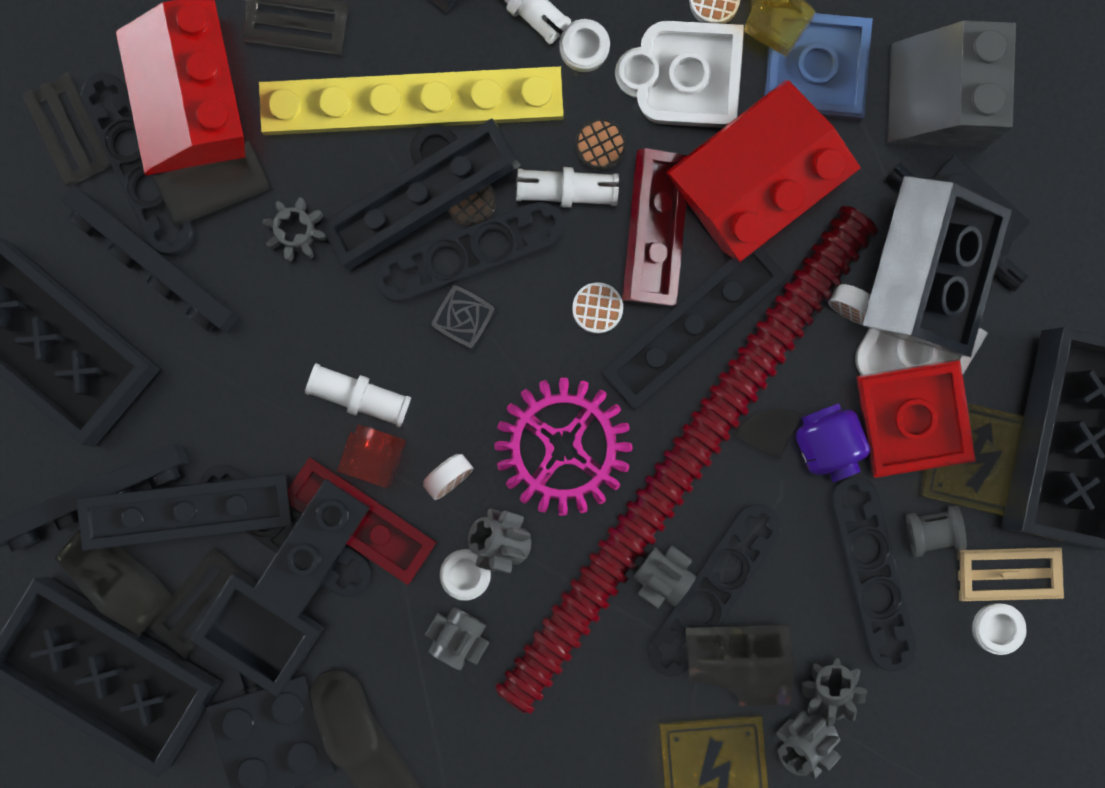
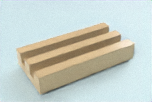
M1062 547L957 551V560H959L960 570H958V580L960 581V590H958L959 601L1064 598ZM1050 558L1051 568L972 570L971 560ZM1051 578V588L972 589V580Z

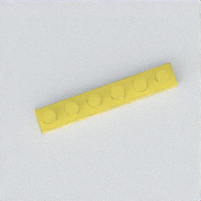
M561 66L259 82L261 132L263 135L417 128L431 125L483 124L491 118L496 123L563 120Z

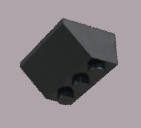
M904 176L899 195L895 201L887 239L881 251L880 264L872 293L867 302L863 326L896 338L971 357L1012 210L952 182Z

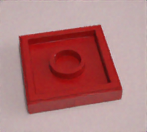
M954 359L856 376L864 429L870 446L869 461L871 474L874 478L976 461L960 360Z

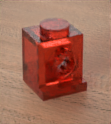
M358 424L355 434L351 432L349 434L337 472L385 488H391L406 440Z

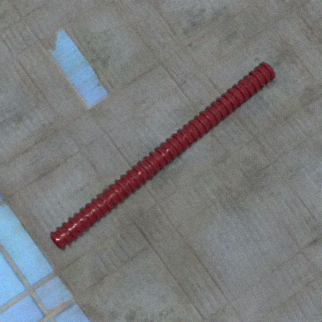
M841 206L838 210L839 219L833 218L829 222L831 230L829 232H822L819 236L822 241L821 244H814L810 250L813 255L810 258L804 257L801 261L803 265L802 270L796 269L792 274L795 280L792 283H785L783 286L784 295H777L773 300L776 304L774 309L768 308L765 311L766 320L764 322H757L755 327L758 331L755 335L750 333L747 336L748 345L746 348L741 346L737 350L738 359H731L727 365L730 370L727 373L721 372L718 376L721 381L718 386L712 385L709 391L712 395L709 399L703 398L700 401L703 407L699 412L696 410L692 412L690 416L694 420L690 425L685 423L681 429L684 433L681 438L678 436L674 437L672 442L675 446L671 451L669 449L664 451L663 456L665 460L663 463L656 462L653 466L656 470L653 476L647 475L644 479L647 483L645 488H638L635 491L638 497L634 503L628 501L626 507L629 509L627 513L617 516L616 519L619 521V524L616 528L609 527L607 533L610 536L606 541L602 539L599 541L598 546L601 549L597 554L591 552L588 557L591 560L588 567L581 566L579 571L582 575L578 580L575 578L571 580L570 585L573 587L570 592L563 591L560 595L563 599L562 603L559 606L557 604L552 606L551 610L554 612L550 619L545 617L542 620L544 628L541 632L538 630L534 631L532 636L535 640L532 644L526 643L523 650L526 653L522 658L516 656L514 659L516 666L513 671L507 669L504 673L507 678L505 682H498L495 685L497 694L510 705L524 714L526 712L529 714L533 713L535 710L532 705L533 702L543 699L544 694L541 691L545 686L551 688L553 685L551 677L554 673L561 674L563 671L560 666L564 660L569 662L572 658L569 652L573 647L579 649L582 644L579 641L582 634L589 635L591 630L588 626L592 621L595 623L599 621L600 616L598 612L600 609L607 610L610 606L607 602L610 595L617 596L619 591L616 587L620 582L625 584L628 581V577L625 576L628 570L635 571L638 567L635 563L636 559L639 556L642 558L646 556L647 552L644 550L648 543L653 545L656 542V538L653 536L657 530L663 532L666 528L663 524L664 520L667 517L672 519L675 515L672 509L676 504L682 506L684 500L681 498L685 491L687 493L692 492L694 488L690 484L694 479L700 480L703 474L700 470L703 466L710 467L712 461L709 458L713 453L716 455L720 453L722 449L718 445L722 440L727 442L731 438L728 433L731 427L734 429L738 428L740 423L737 419L740 415L746 416L749 413L747 408L749 402L756 403L759 399L756 395L757 391L767 388L768 384L765 382L767 377L773 378L777 374L775 366L785 363V352H792L796 347L793 341L796 338L802 339L805 335L802 330L805 325L811 326L814 322L811 316L814 313L819 314L823 310L821 302L823 300L829 301L832 296L830 292L832 287L835 288L841 285L842 282L839 277L841 275H848L851 271L848 266L850 262L856 263L859 260L860 256L857 252L860 249H867L869 246L868 237H875L877 235L878 229L876 224L868 216L851 206Z

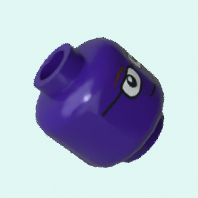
M840 403L802 417L804 425L797 430L795 436L806 466L811 474L820 476L829 473L832 482H836L861 472L858 462L869 455L870 446L858 414L854 410H842Z

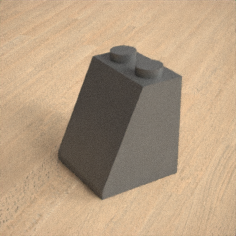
M963 20L892 43L890 45L887 144L988 148L1013 127L1016 23Z

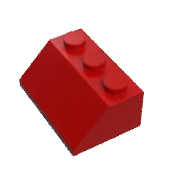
M173 0L162 2L116 31L145 176L246 157L244 136L215 0Z
M785 80L666 173L720 250L741 262L861 169V167L834 126L790 80Z

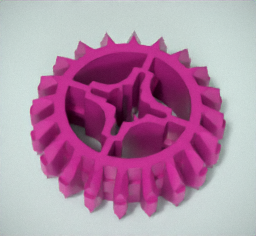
M560 378V393L551 394L548 382L546 380L541 381L539 387L542 398L535 400L532 393L525 389L521 392V396L529 406L524 411L513 403L507 406V411L518 418L515 425L504 421L498 423V430L511 434L510 442L497 441L494 443L495 450L501 452L510 451L511 459L502 460L497 463L498 470L505 471L514 467L517 475L509 478L506 486L509 489H513L523 481L528 486L520 497V501L524 504L531 500L534 492L542 495L543 497L538 505V511L545 513L547 511L550 499L559 500L558 514L560 516L567 515V500L570 499L576 500L577 509L580 513L587 512V503L583 496L591 493L598 504L604 503L606 498L598 487L604 482L609 488L617 490L620 487V483L617 479L611 477L609 473L612 468L620 472H627L629 469L628 463L615 460L616 452L626 453L632 451L631 443L616 442V435L629 431V424L627 422L620 423L613 427L609 419L616 416L621 411V408L618 404H615L604 412L599 407L607 395L603 390L596 393L593 401L584 398L589 385L586 381H581L578 385L577 395L568 393V378ZM555 405H571L581 409L574 420L563 428H553L535 417L540 411ZM593 419L598 422L605 437L606 452L602 466L583 450L581 444V437ZM576 425H580V429L574 436L575 440L572 447L577 451V455L584 459L586 463H581L575 457L567 461L566 456H564V461L556 460L550 469H546L547 464L552 459L554 446L549 442L550 439L542 434L541 431H546L552 437L559 433L562 438L563 433L570 434ZM525 428L540 439L546 449V455L542 463L532 476L523 464L520 451L521 437ZM563 465H573L592 477L586 484L569 490H558L545 486L551 475Z

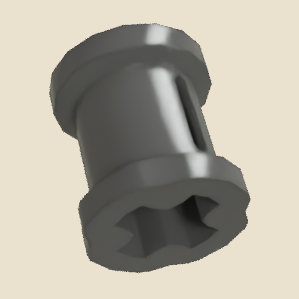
M949 506L948 511L919 517L916 513L906 515L905 522L908 542L914 558L922 557L924 552L950 547H954L956 551L966 550V530L959 506Z

